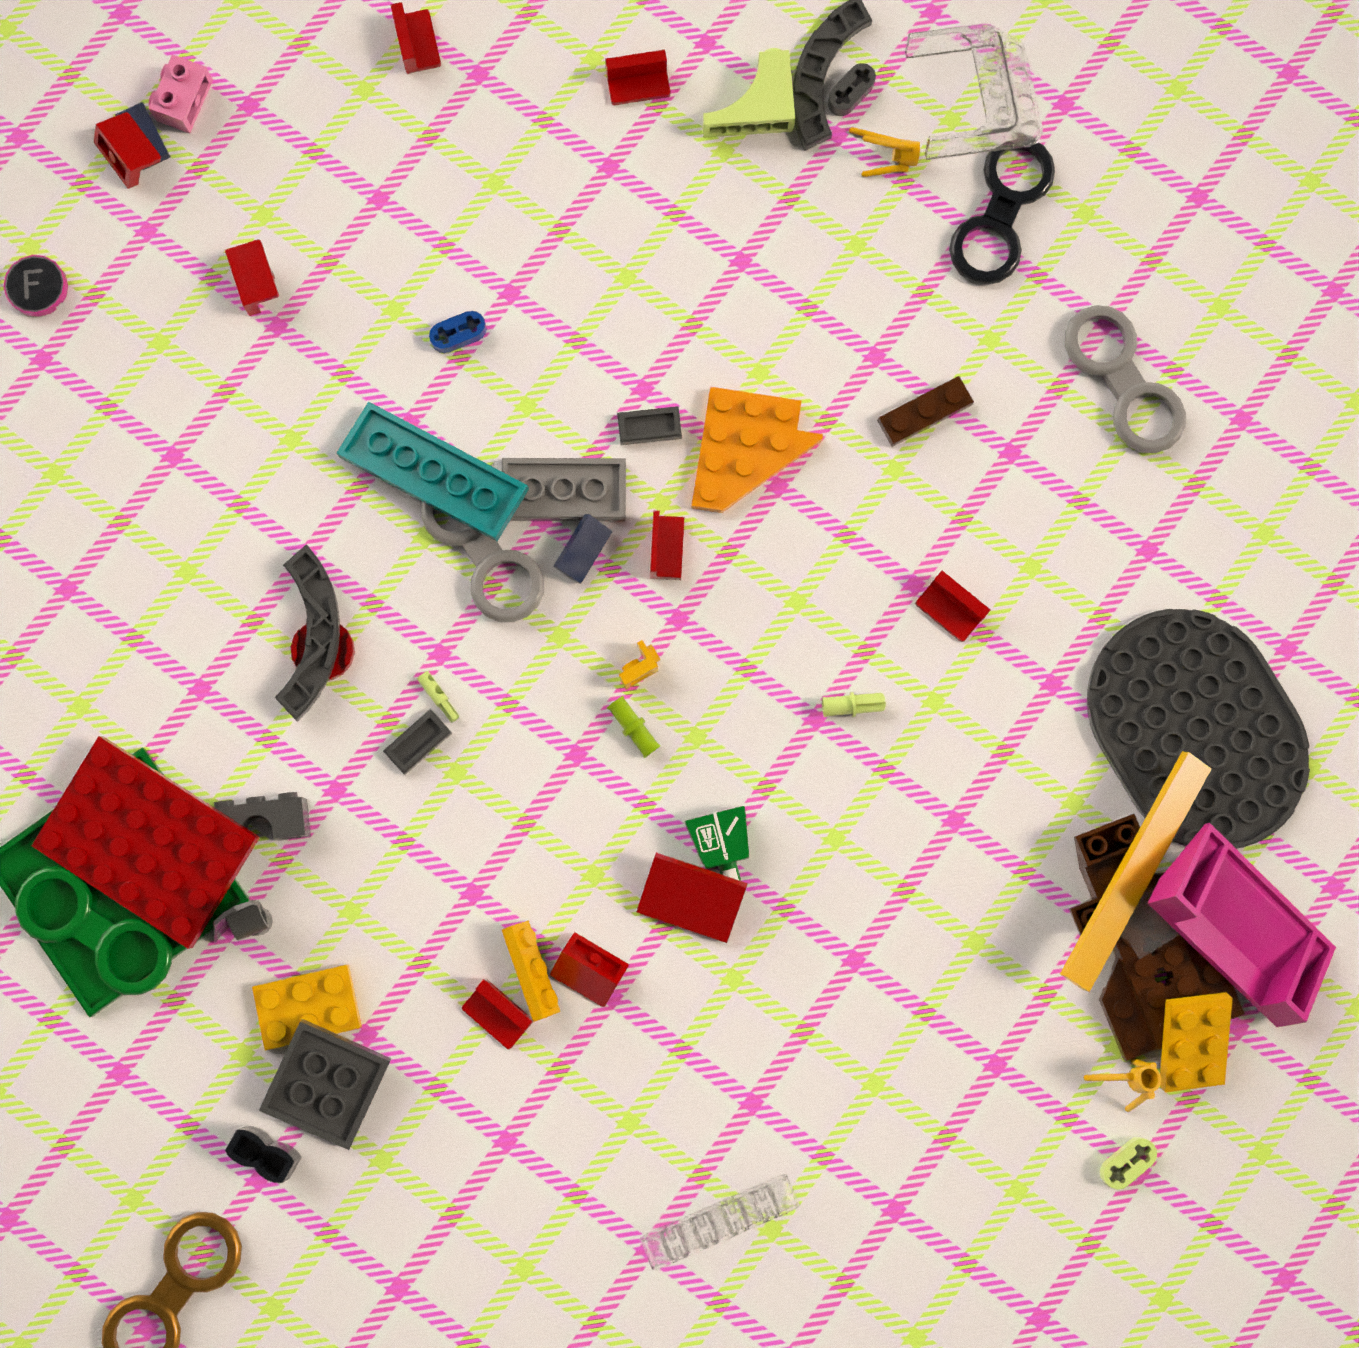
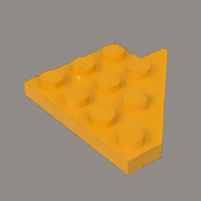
M710 387L691 508L723 513L821 443L823 434L797 430L802 401Z

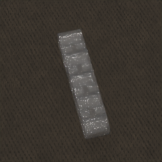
M783 1174L657 1228L639 1239L651 1269L657 1270L787 1214L798 1208L800 1204L787 1174Z

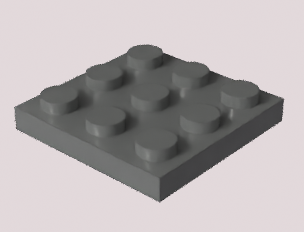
M301 1019L259 1111L349 1150L391 1058Z

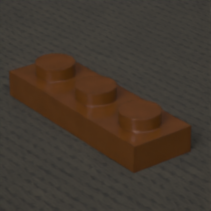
M957 376L880 416L877 422L891 447L972 406L974 401L960 376Z

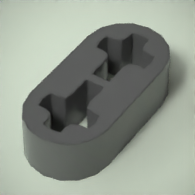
M864 63L853 66L830 91L828 98L829 110L837 116H845L851 113L873 89L876 79L875 70L870 65ZM864 75L867 76L866 82L862 81L857 87L854 86L857 76L860 78ZM848 92L847 103L837 104V97L843 98Z

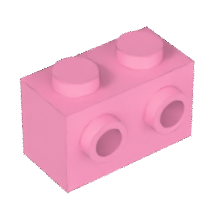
M172 54L169 63L165 64L161 70V81L157 90H154L150 95L149 110L157 122L191 133L213 79L206 66Z

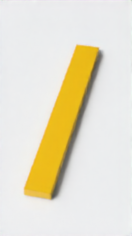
M1182 751L1060 972V975L1084 991L1090 992L1211 771L1210 767L1190 752Z

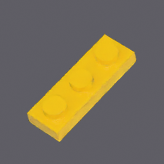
M529 920L501 929L533 1022L561 1012L558 1006L557 995L551 986L547 974L546 963L541 957L536 943V935L530 926Z

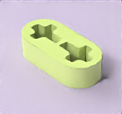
M1141 1137L1130 1139L1101 1165L1100 1177L1107 1186L1117 1190L1129 1186L1156 1161L1157 1149L1150 1140ZM1137 1145L1143 1148L1147 1146L1148 1149L1144 1152L1147 1156L1145 1160L1136 1158L1130 1162L1137 1154L1134 1149ZM1125 1164L1127 1165L1120 1172L1122 1176L1120 1181L1109 1179L1112 1175L1110 1170L1112 1166L1119 1169Z

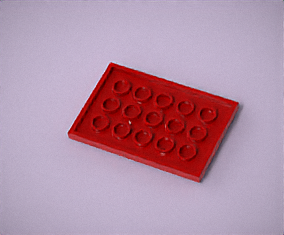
M98 736L33 842L32 847L187 949L194 947L260 837L104 736Z

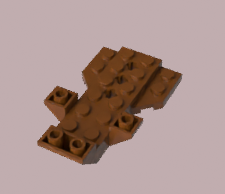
M1135 813L1074 837L1079 869L1091 896L1090 899L1069 908L1080 936L1140 829ZM1166 870L1154 873L1113 948L1116 958L1106 987L1103 988L1099 998L1122 1058L1125 1061L1156 1049H1162L1165 1002L1167 999L1227 992L1233 998L1231 1019L1245 1014L1233 985L1148 904L1158 880ZM1146 938L1148 941L1154 942L1155 948H1152V954L1142 949V945L1146 944ZM1158 969L1166 971L1167 978H1165L1166 982L1164 984L1155 981V975H1159Z

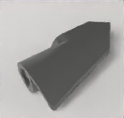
M256 900L233 906L213 922V941L216 943L229 927L238 941L249 936L264 935L272 927V915Z

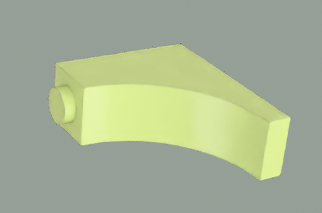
M770 48L764 52H759L757 73L746 93L726 108L703 113V138L793 132L795 109L789 50Z

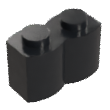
M244 1126L237 1129L225 1150L234 1162L242 1166L254 1167L260 1176L274 1183H284L290 1179L302 1158L292 1146L283 1142H273L272 1138L265 1131L254 1126Z

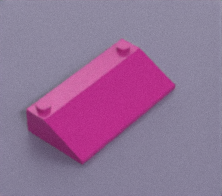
M1210 823L1205 824L1160 877L1148 904L1276 1027L1307 1022L1336 946Z

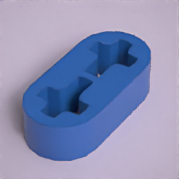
M467 311L439 322L430 330L429 338L431 345L439 353H449L477 342L486 334L485 319L477 311ZM473 320L475 324H478L476 332L472 333L470 329H466L468 321ZM440 332L451 335L448 337L449 342L447 344H443L441 340H438Z

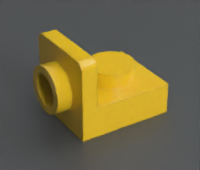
M643 640L637 642V648L644 660L639 662L638 659H634L622 667L623 672L619 674V678L626 690L658 672L657 662L660 661V657L652 644L646 646Z

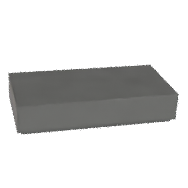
M678 406L617 413L621 445L682 439Z
M430 709L383 752L406 775L446 740L452 732Z

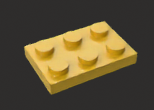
M349 964L252 987L265 1051L289 1045L301 1019L336 1034L362 1028Z
M1227 992L1166 1000L1160 1068V1087L1165 1093L1225 1085L1233 999Z

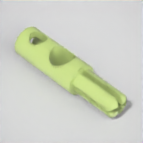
M426 671L417 680L451 723L455 722L459 718L458 713L429 671Z

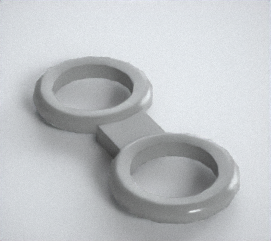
M1094 305L1079 311L1071 318L1065 330V348L1069 359L1080 370L1091 375L1102 376L1117 399L1113 411V424L1118 436L1128 447L1141 453H1158L1171 448L1180 440L1186 427V411L1181 399L1172 389L1160 383L1146 382L1135 366L1132 358L1137 348V334L1132 322L1123 312L1110 306ZM1093 319H1105L1114 323L1123 336V350L1115 360L1106 363L1095 362L1087 358L1078 344V332L1083 324ZM1144 395L1155 396L1168 405L1172 414V426L1165 437L1157 440H1146L1137 436L1130 429L1127 422V409L1135 398Z
M424 502L421 503V518L428 533L435 540L449 546H463L476 566L471 577L470 593L475 606L486 617L498 622H516L528 617L539 606L544 595V577L539 565L530 556L516 550H502L497 541L472 528L461 533H451L444 530L435 520L434 508ZM503 563H514L523 567L529 573L532 580L528 599L520 606L512 609H500L493 606L486 599L483 592L484 580L487 574L494 567Z

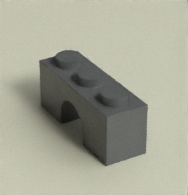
M297 792L278 794V800L266 801V796L246 798V804L234 805V800L214 802V807L247 829L255 819L266 818L271 824L273 839L275 840L311 837L307 799L298 797Z

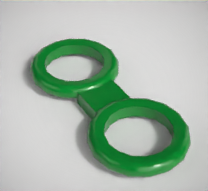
M47 866L33 872L21 884L15 898V914L20 927L30 937L44 943H59L73 937L95 952V967L99 977L111 990L125 996L142 995L155 989L166 978L172 964V947L167 935L142 918H127L114 923L92 908V894L87 882L63 866ZM50 879H60L67 882L75 890L78 898V909L74 918L66 926L57 930H48L41 927L33 919L30 912V899L34 890L41 883ZM130 931H139L147 934L155 942L158 950V962L154 971L146 979L139 982H127L120 979L113 972L110 965V950L113 943L121 935Z

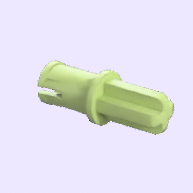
M850 692L848 696L822 697L824 717L847 714L856 717L858 713L881 712L886 707L883 693L854 695V692Z

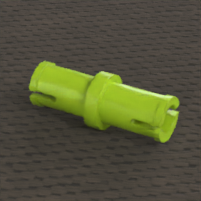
M621 696L607 707L624 729L622 733L625 737L629 736L644 758L660 747V744L656 742L644 726L645 720L642 717L638 718L624 699V696Z

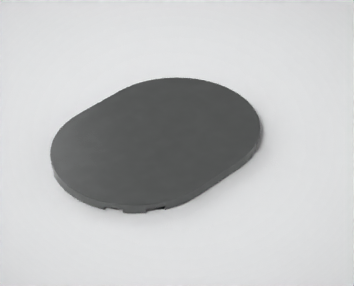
M1164 609L1133 620L1114 634L1104 645L1092 667L1087 687L1089 722L1100 749L1131 801L1144 818H1146L1180 754L1184 751L1190 752L1210 767L1211 771L1173 839L1174 841L1187 846L1205 824L1210 823L1238 849L1267 838L1287 822L1295 812L1294 809L1298 805L1308 783L1310 772L1309 741L1296 708L1262 653L1245 633L1236 626H1232L1226 621L1217 618L1216 615L1195 609Z

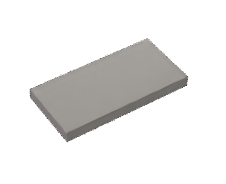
M502 458V472L523 482L529 488L510 521H581L585 514H590L598 521H626V458Z

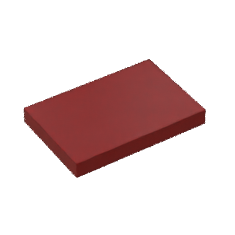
M656 852L636 912L727 943L748 883Z

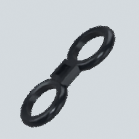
M1020 135L1007 137L991 148L985 158L983 168L986 184L993 193L984 215L971 217L961 223L951 237L949 251L952 264L961 276L972 283L982 285L1000 283L1013 274L1019 265L1022 252L1019 236L1012 227L1021 205L1034 203L1045 196L1053 185L1055 175L1053 157L1043 144L1033 138ZM1018 149L1028 151L1034 155L1041 164L1042 177L1039 184L1030 190L1021 192L1011 190L1003 185L998 178L996 170L997 161L1003 154ZM984 228L994 230L1000 234L1006 241L1009 251L1008 259L1003 266L987 272L977 270L969 265L964 258L962 250L963 241L966 236L975 230Z

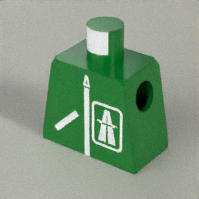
M740 806L686 820V829L704 869L718 867L720 874L741 880L737 861L749 858L745 807Z

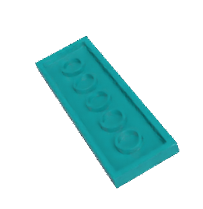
M369 401L336 452L339 458L497 542L529 490L528 485Z

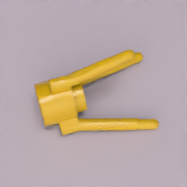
M854 127L849 129L850 133L862 136L864 142L893 148L892 161H897L898 163L897 165L863 171L861 173L863 177L892 172H908L909 166H917L920 155V142L898 139Z
M1135 1058L1131 1059V1063L1137 1067L1132 1068L1129 1073L1084 1075L1083 1077L1085 1081H1127L1129 1087L1134 1092L1141 1093V1095L1125 1107L1126 1112H1130L1148 1099H1154V1091L1161 1084V1075L1156 1069V1063H1147Z

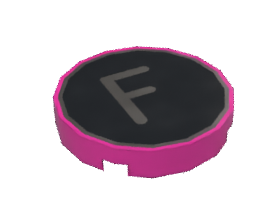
M30 255L20 258L11 265L5 275L3 287L6 298L15 309L27 316L41 317L53 313L57 310L56 307L61 302H64L67 297L68 282L66 274L55 261L46 256Z

